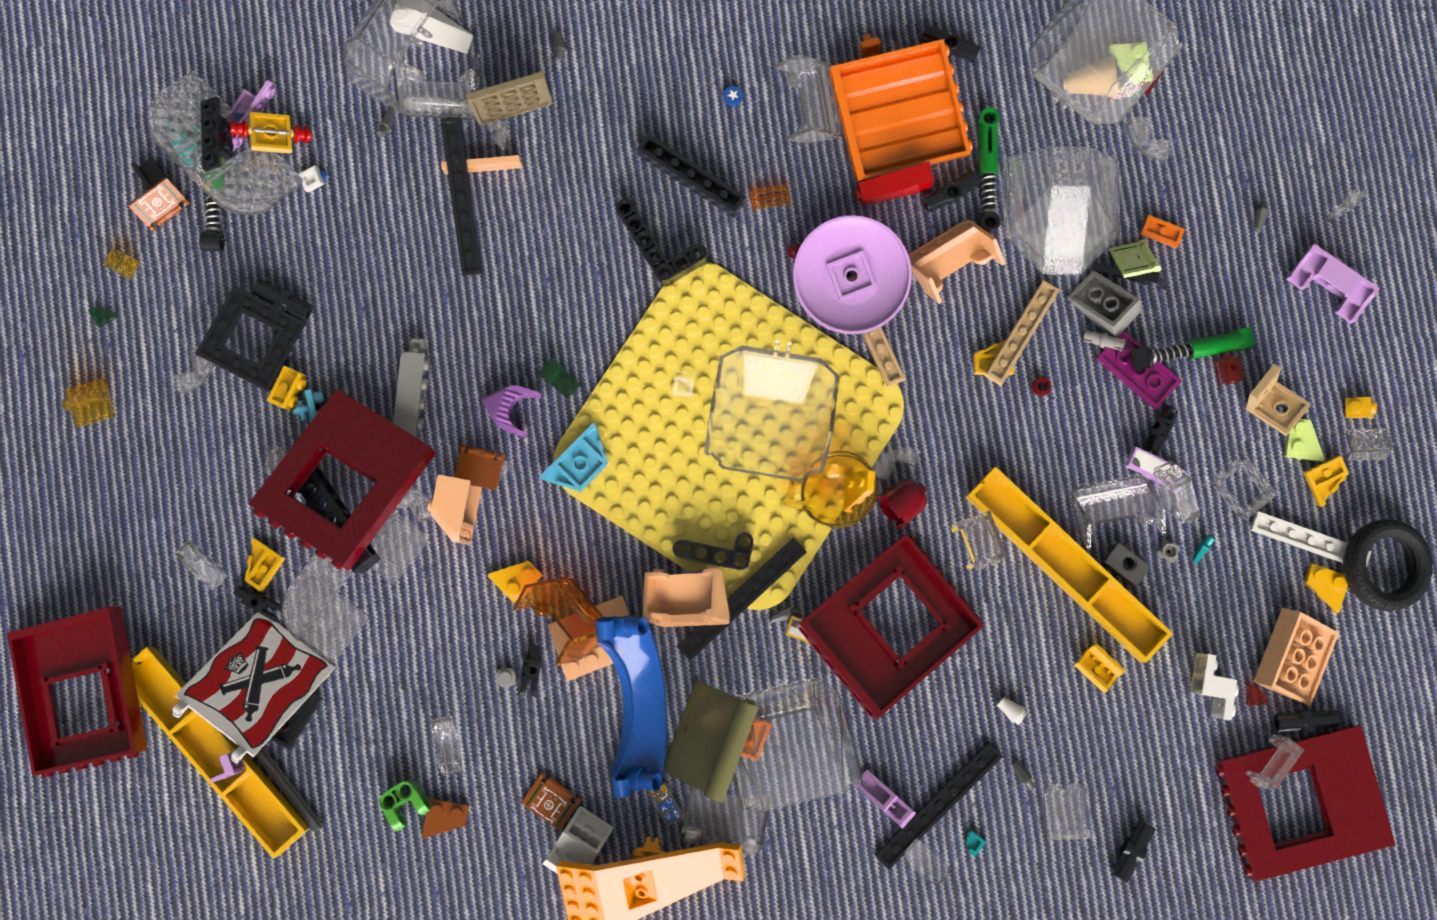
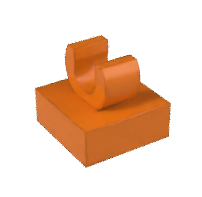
M870 33L862 35L864 41L860 42L861 58L880 55L881 42L879 37L872 38Z

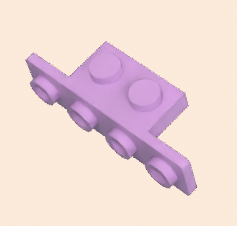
M267 80L257 96L244 89L225 119L233 122V116L237 112L243 116L238 123H242L243 119H245L249 126V112L262 113L268 99L274 96L276 86L270 80ZM232 134L233 151L242 144L243 138L241 135L233 138Z

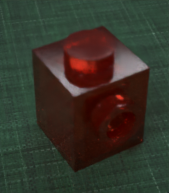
M1233 355L1220 357L1221 360L1214 363L1218 386L1244 381L1240 357L1233 358Z

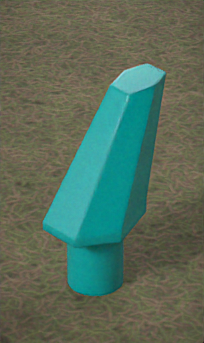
M1209 534L1205 540L1200 541L1193 557L1195 564L1212 548L1211 545L1216 540L1213 535Z

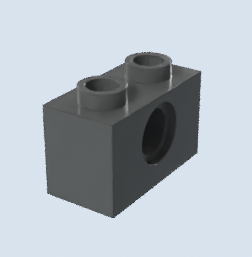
M1115 543L1100 563L1130 586H1138L1151 568L1147 564L1148 561L1144 557L1136 556L1130 552L1132 549L1125 543ZM1125 558L1129 559L1130 561V567L1128 569H1126L1123 566V560Z

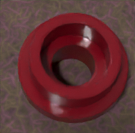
M1042 376L1034 379L1031 385L1032 391L1038 396L1047 395L1052 387L1050 380ZM1039 383L1044 385L1043 390L1038 388Z

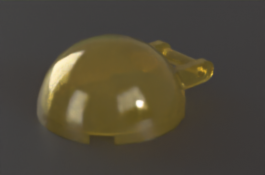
M834 451L824 454L811 468L790 467V482L786 499H783L782 505L789 508L804 509L811 519L822 526L829 528L853 526L862 521L875 505L878 497L876 473L874 492L867 496L861 504L852 506V512H844V481L846 473L874 470L866 459L856 453ZM799 476H805L801 486V500H794Z

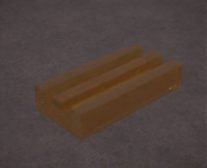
M788 184L749 190L752 211L791 204ZM785 191V193L754 198V195ZM786 198V200L755 204V202Z

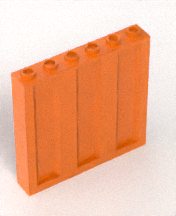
M944 39L830 66L828 70L856 184L921 163L930 162L931 166L968 157L973 149L972 142L967 138L968 126L966 120H963L962 117L963 105L961 101H958L957 94L959 89L957 82L953 80L954 68L952 63H949V47L944 43Z

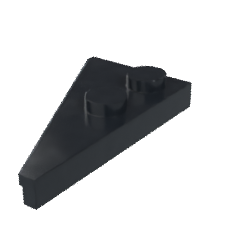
M1093 262L1091 270L1100 273L1118 275L1117 277L1144 285L1154 283L1159 289H1166L1167 282L1158 275V272H1149L1124 278L1116 266Z

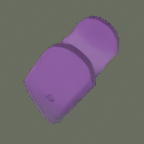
M511 385L483 397L481 401L497 426L508 433L527 438L528 433L517 429L513 425L511 419L512 409L520 400L525 398L540 399L542 394L521 386Z

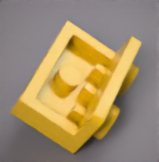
M284 365L267 401L290 411L298 402L297 396L300 390H303L306 386L307 376Z
M1098 644L1087 648L1074 665L1103 693L1108 691L1117 677L1125 672L1120 664Z

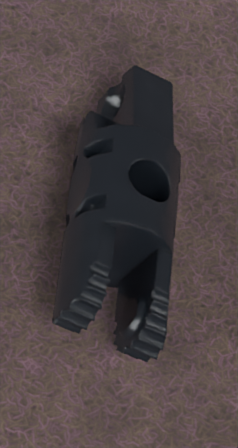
M1165 406L1143 444V450H1151L1156 454L1160 452L1174 426L1178 414L1177 409L1173 406Z
M237 586L233 592L234 595L242 599V604L274 622L277 621L278 617L267 609L271 606L276 610L282 611L284 607L251 587L245 589Z
M529 644L528 653L524 654L518 695L525 694L527 680H532L530 696L536 697L542 656H539V645Z

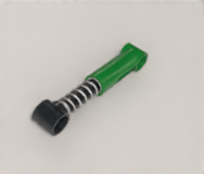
M988 107L981 112L977 120L979 127V175L983 177L981 179L983 183L981 186L983 189L981 193L983 205L981 206L982 213L980 214L978 226L992 235L998 229L1001 222L997 209H995V204H997L995 202L997 197L995 195V178L998 175V121L1000 116L996 109ZM984 117H990L993 122H986ZM985 220L992 221L994 226L987 227Z
M221 157V167L207 171L204 174V192L208 194L206 197L208 203L205 205L207 207L205 211L207 223L205 224V230L200 233L199 237L201 251L223 252L225 247L224 234L220 232L219 224H221L219 222L221 217L219 215V211H221L219 209L221 204L220 198L222 197L221 194H224L225 159Z
M1247 327L1228 333L1190 339L1186 341L1185 345L1183 343H1180L1179 346L1174 344L1172 347H1160L1159 350L1157 348L1150 349L1149 347L1137 348L1129 351L1133 371L1153 367V364H1156L1158 361L1160 363L1164 360L1168 362L1169 359H1181L1184 356L1195 359L1230 351L1247 350L1256 346L1252 329Z

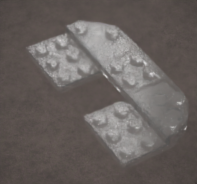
M194 71L160 91L152 100L149 108L148 126L153 140L222 208L240 215L261 214L272 209L274 203L303 184V179L276 152L251 150V146L230 161L221 157V167L205 172L202 169L201 101L218 97L220 101V115L226 120L233 117L235 111Z
M394 510L370 542L381 558L371 568L395 585L431 537ZM314 554L285 594L282 608L283 619L288 631L297 641H301L326 662L333 665L370 616L338 593L339 589L353 572H348L344 568L338 570L330 564V559L326 557L323 560Z

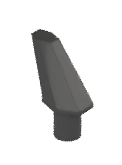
M553 31V49L556 50L555 59L562 60L564 52L568 51L561 33Z
M393 108L388 110L378 127L377 135L379 137H384L391 130L394 116Z
M1265 200L1260 201L1259 208L1257 209L1255 232L1257 233L1261 232L1270 212L1269 208H1267L1268 202Z
M788 605L771 615L770 623L790 620L791 615L800 616L801 609L791 608V605Z
M1017 760L1011 761L1021 784H1025L1028 790H1032L1035 787L1031 780L1032 775Z

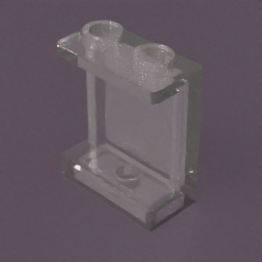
M990 511L950 525L952 533L961 530L972 559V564L966 566L967 570L975 568V571L987 567L986 563L989 566L1001 563L1000 558L1007 556Z
M1273 734L1269 742L1275 745L1278 750L1260 774L1252 771H1247L1246 773L1251 778L1249 781L1252 784L1265 790L1268 788L1277 790L1304 751L1303 748L1288 737Z
M1080 783L1069 784V787L1061 788L1060 784L1048 785L1049 788H1043L1046 838L1049 840L1091 838L1090 830L1087 828L1085 793H1087V788L1081 787Z

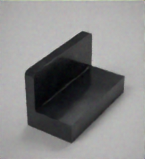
M150 158L140 166L135 162L131 163V166L147 189H150L166 177L154 158Z

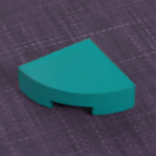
M969 828L966 834V846L970 854L975 858L987 841Z

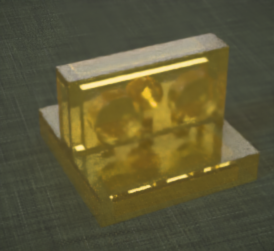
M106 379L65 389L67 400L62 401L61 405L63 410L71 412L74 427L80 428L116 417Z

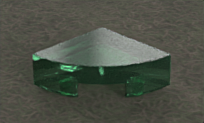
M92 308L88 310L99 328L117 319L107 309Z

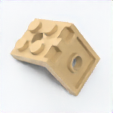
M1274 364L1250 393L1246 410L1287 436L1311 406V403L1277 382L1281 368ZM1278 405H1284L1287 407L1288 411L1285 413H1279L1276 410V407Z

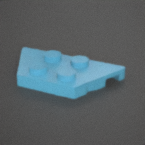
M592 423L539 477L544 481L582 492L609 465L596 425Z

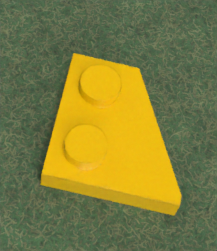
M866 470L846 473L844 481V512H852V506L861 504L867 496L874 492L875 471Z

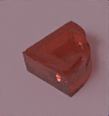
M1246 685V705H1268V699L1261 689L1253 685Z

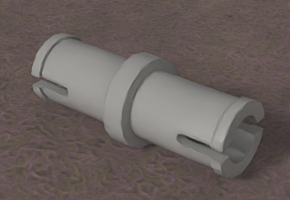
M1088 329L1083 342L1100 345V348L1108 347L1121 352L1126 339L1109 336V333L1101 334Z

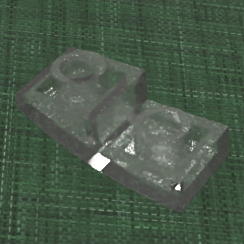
M1353 190L1345 194L1346 198L1340 201V205L1331 208L1332 212L1326 215L1328 223L1353 209L1364 198L1366 190L1360 192Z

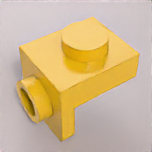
M1345 398L1346 418L1374 419V414H1377V402H1374L1373 398Z

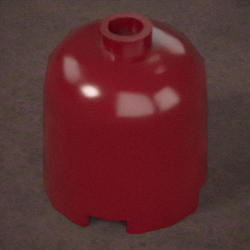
M912 479L900 480L876 498L878 501L881 500L882 504L879 507L890 522L894 520L898 523L896 527L900 529L920 514L928 503L925 486Z

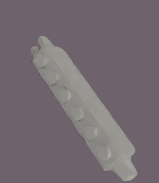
M411 339L408 352H404L400 356L393 424L422 441L419 434L420 429H423L424 418L421 416L422 410H425L426 407L424 390L428 389L426 371L430 370V359L425 354V341L423 339Z

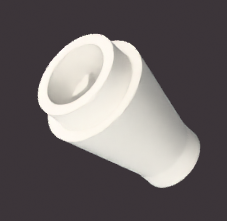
M1005 696L997 705L1012 723L1015 722L1017 725L1028 714L1024 710L1025 707L1007 699Z

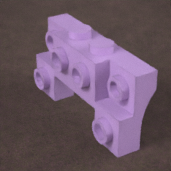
M1316 244L1311 245L1300 262L1292 269L1286 280L1299 289L1304 290L1313 279L1343 300L1335 313L1349 323L1356 322L1380 288L1361 276L1355 268L1346 266L1340 258L1330 255Z

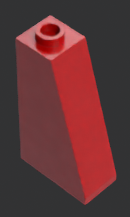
M930 162L858 182L857 189L855 190L856 200L860 201L861 206L929 191L934 182Z

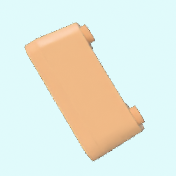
M971 220L957 224L908 254L912 273L924 292L938 304L942 303L939 292L943 288L941 279L969 262L973 261L976 264L983 265L994 259L1001 265L1005 264L996 238Z
M438 475L433 499H430L428 504V511H431V516L451 541L470 545L482 487L470 485V480Z

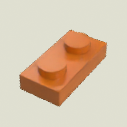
M1148 215L1140 235L1177 248L1185 229Z

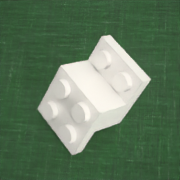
M1196 653L1190 693L1213 697L1211 717L1232 720L1236 712L1234 700L1239 692L1237 680L1213 676L1218 667L1216 655Z
M580 806L543 865L558 874L556 866L559 860L592 864L614 827Z

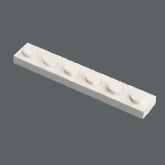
M1259 511L1255 512L1250 530L1343 563L1345 549L1348 544L1344 541ZM1369 551V552H1368L1367 560H1366V567H1367V564H1368V561H1369V558H1370V555H1371V552H1372V551Z

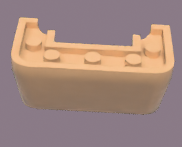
M706 566L702 573L669 575L662 569H653V572L645 573L643 617L647 619L648 623L662 627L729 624L730 614L722 570H719L718 566Z

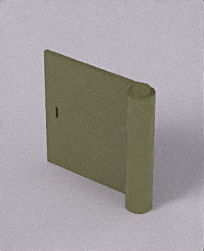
M696 680L666 758L663 772L704 792V796L710 799L724 802L759 708L755 705L756 701L746 697L742 700Z

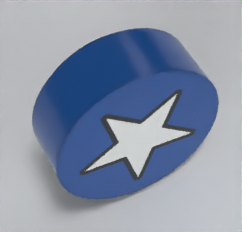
M737 86L727 87L724 91L725 103L732 107L738 106L743 99L742 90Z

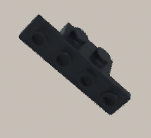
M213 97L200 103L202 169L205 172L221 167V157L225 160L233 158L234 145L232 134L229 132L230 122L220 115V101L218 97Z

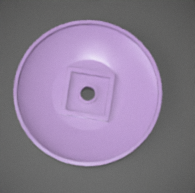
M842 216L824 222L806 237L798 250L794 262L793 282L801 306L815 322L829 330L842 334L867 333L888 323L903 307L911 287L912 269L905 246L890 228L868 217ZM848 271H854L857 274L855 281L847 280L846 273Z

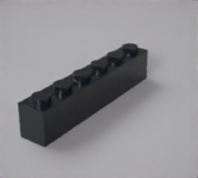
M647 133L637 148L639 157L734 219L745 204L746 196L649 133Z

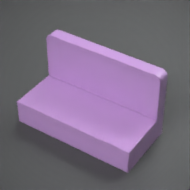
M233 752L220 756L219 759L225 773L211 778V783L246 770L243 759L238 763H234L231 760Z

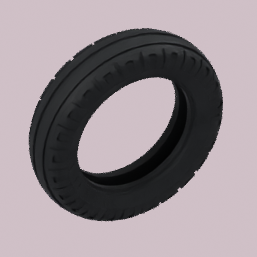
M1393 519L1376 520L1361 527L1349 540L1343 557V571L1352 593L1362 603L1381 611H1397L1417 602L1426 592L1433 573L1431 551L1424 537L1412 526ZM1385 537L1398 541L1405 548L1409 558V573L1405 583L1398 590L1391 593H1384L1377 589L1370 581L1366 569V560L1370 548L1378 540Z

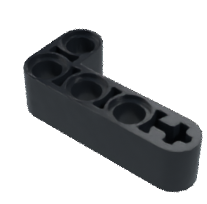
M747 532L740 533L736 537L734 550L678 540L673 545V553L680 559L734 570H744L750 562L753 537ZM742 536L748 537L750 545L747 547L740 546L739 539ZM681 544H684V547L686 549H691L690 545H693V557H688L690 552H683L682 555H680L679 551L676 550V547H680ZM698 548H704L707 551L705 558L699 559L696 557L695 552ZM718 552H724L727 559L725 562L719 563L715 560V555ZM737 556H743L746 559V564L743 567H738L735 564Z

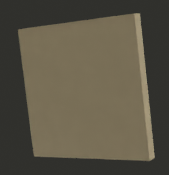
M543 71L466 94L467 101L479 126L553 104Z

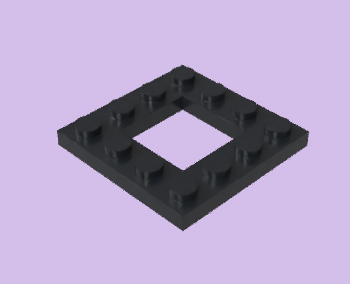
M234 285L195 355L269 392L304 330L306 322ZM243 313L278 331L260 365L224 347Z

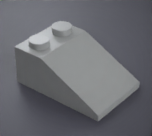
M1094 270L1068 296V300L1096 326L1113 337H1118L1141 312L1139 298Z

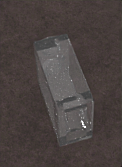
M1238 457L1229 464L1231 467L1226 471L1223 469L1214 476L1215 480L1211 483L1241 520L1251 517L1278 495L1248 457L1242 459ZM1241 467L1262 492L1244 508L1241 507L1222 483Z
M1172 461L1154 468L1164 508L1182 524L1189 523L1195 518L1200 517L1190 475Z

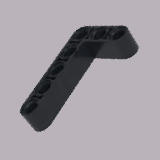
M622 199L617 203L616 209L620 219L660 284L664 286L671 285L707 263L708 253L706 247L699 243L690 246L667 260L634 204L628 199ZM624 208H631L628 213H622ZM633 224H641L638 229H631ZM644 239H649L650 243L648 245H641ZM698 251L704 253L701 258H695L694 254ZM659 255L660 259L658 261H651V257ZM685 261L687 265L684 268H678V263ZM668 271L670 275L667 278H661V273Z

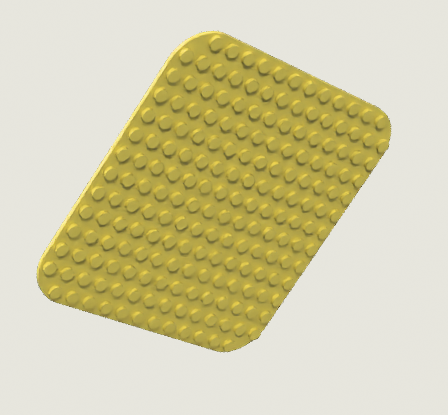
M707 262L671 285L662 287L559 441L554 453L553 462L594 423L609 465L582 492L563 487V489L687 571L697 572L705 569L706 566L714 565L676 557L673 553V545L676 541L686 540L734 550L736 537L742 532L749 533L753 537V547L748 567L744 570H734L718 566V569L722 570L727 598L794 537L807 553L748 607V609L754 610L768 609L785 600L795 587L843 512L846 473L871 469L901 422L904 401L899 386L896 384L887 388L876 366L722 267ZM742 536L739 539V545L742 547L749 546V538ZM681 544L680 547H676V550L679 551L680 555L683 552H690L688 557H693L692 550L694 546L690 545L691 549H686L684 544ZM698 548L695 555L697 558L703 559L706 557L707 551L704 548ZM718 552L715 555V560L719 563H723L727 559L724 552ZM737 556L735 564L738 567H743L746 564V559L743 556Z

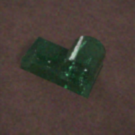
M552 358L538 371V374L567 400L580 387V383Z

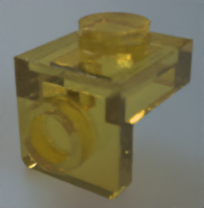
M114 248L108 253L103 263L104 266L129 279L132 278L140 264L137 260Z

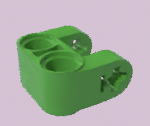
M407 780L397 784L383 793L379 799L380 807L395 831H399L407 825L406 818L399 807L408 801L412 802L420 815H424L432 809L428 797L415 780ZM406 785H409L411 788L410 794H407L405 791ZM389 796L394 798L393 805L389 803Z

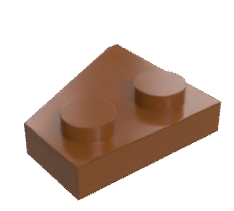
M429 798L432 809L426 813L422 838L466 826L470 805Z

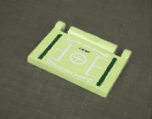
M1145 240L1109 248V252L1124 278L1149 272H1159L1161 270Z

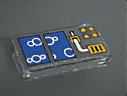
M666 781L662 783L658 791L648 790L666 827L685 818Z

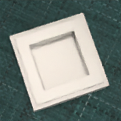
M314 165L299 173L306 192L324 185L318 166Z

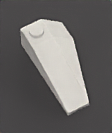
M401 0L396 6L391 20V25L395 32L466 54L469 52L474 37L470 32L424 0Z

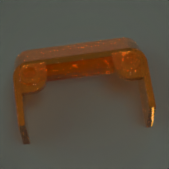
M564 576L524 585L513 609L520 610L531 607L538 616H552L570 639L567 640L555 662L557 666L582 659L598 645L596 619L602 618L603 615L572 578Z

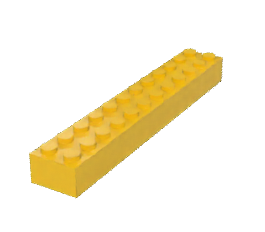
M997 467L992 468L981 479L980 483L965 496L972 505L1139 662L1146 663L1173 634Z
M146 647L132 659L134 661L132 662L139 703L272 858L280 856L307 832L310 827L247 753L242 758L246 770L211 783V778L225 773L219 757L234 752L239 746L189 707L179 718L172 714L173 707L180 702L175 695L186 685V682L155 647Z

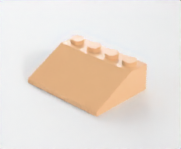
M623 596L548 624L567 681L613 664L609 655L598 645L596 619L611 616H630Z
M1282 608L1253 682L1311 707L1339 633L1302 612Z

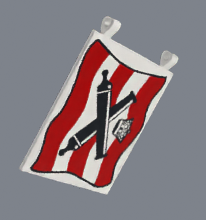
M257 612L175 695L180 702L173 707L172 714L179 718L188 707L239 746L231 755V760L234 763H238L246 752L254 757L331 674L335 667L280 624Z

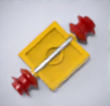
M249 112V126L245 119H243L242 123H238L236 118L229 125V132L233 134V138L241 135L245 139L250 134L251 150L291 153V138H293L296 144H298L299 140H303L305 145L307 141L311 140V129H308L307 125L304 128H300L296 124L293 130L291 129L290 115Z

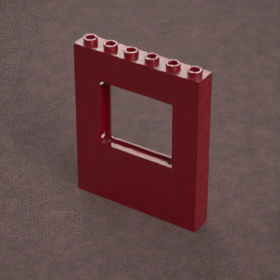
M336 389L248 505L253 508L252 513L260 519L266 517L269 519L267 523L276 529L279 526L283 528V533L289 538H298L300 545L308 550L312 547L316 550L314 553L323 560L327 557L331 560L330 564L338 570L344 568L349 572L436 453L431 446ZM327 453L375 483L342 528L294 498L295 494Z
M907 533L796 625L798 630L872 720L879 719L984 627L981 623V618L968 608V602L963 597L958 596L954 585L943 578L942 571L937 566H933L929 561L930 557L928 554L921 551L917 546V541L912 536H908ZM899 577L904 580L940 624L901 658L898 657L860 611Z
M121 606L106 607L7 633L32 776L41 775L42 778L55 776L54 771H58V774L72 772V767H75L77 771L89 768V763H92L93 767L104 765L107 759H109L110 763L123 760L122 756L126 755L127 759L140 756L139 752L148 750ZM100 672L110 727L60 738L51 683Z
M1352 724L1215 760V772L1222 782L1220 786L1221 793L1224 798L1226 797L1228 804L1226 805V811L1233 822L1231 826L1232 832L1237 837L1239 843L1237 850L1244 861L1243 872L1248 879L1254 882L1396 845L1361 725ZM1309 768L1326 830L1274 843L1257 782Z

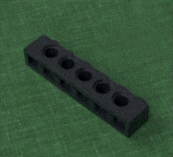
M316 467L298 490V493L306 500V506L342 528L351 514L322 470ZM371 543L350 569L351 572L364 574L381 559Z

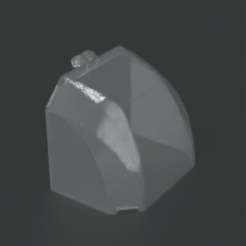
M374 0L345 43L343 59L350 82L383 104L393 108L396 112L401 113L400 106L388 88L392 71L411 43L421 48L426 47V44L418 39L416 35L419 32L426 38H432L433 35L422 26L435 7L457 21H463L456 1Z
M1067 0L1036 39L1029 50L1032 76L1056 95L1051 103L1056 104L1060 99L1065 102L1060 109L1062 112L1069 105L1091 124H1119L1183 48L1182 42L1177 40L1175 34L1177 30L1176 25L1145 0Z
M776 340L774 351L742 345L721 355L710 407L704 453L707 456L711 455L719 462L718 466L727 470L799 482L806 480L807 476L816 472L818 474L823 473L834 429L839 375L821 358L790 353L792 342L786 344V352L778 351L780 340Z
M816 678L783 685L781 679L778 680V687L772 688L771 683L768 682L766 683L767 689L736 696L742 700L745 697L756 701L755 705L759 707L734 772L741 810H748V807H758V811H767L848 791V786L855 781L856 784L863 782L848 719L841 697L837 691Z

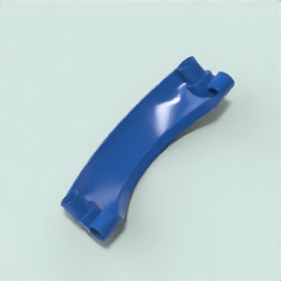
M627 615L624 617L596 619L598 645L605 650L613 661L620 678L623 694L622 733L611 768L613 797H628L631 794L630 790L638 792L642 789L658 791L662 785L666 752L667 701L662 666L652 632L645 617Z

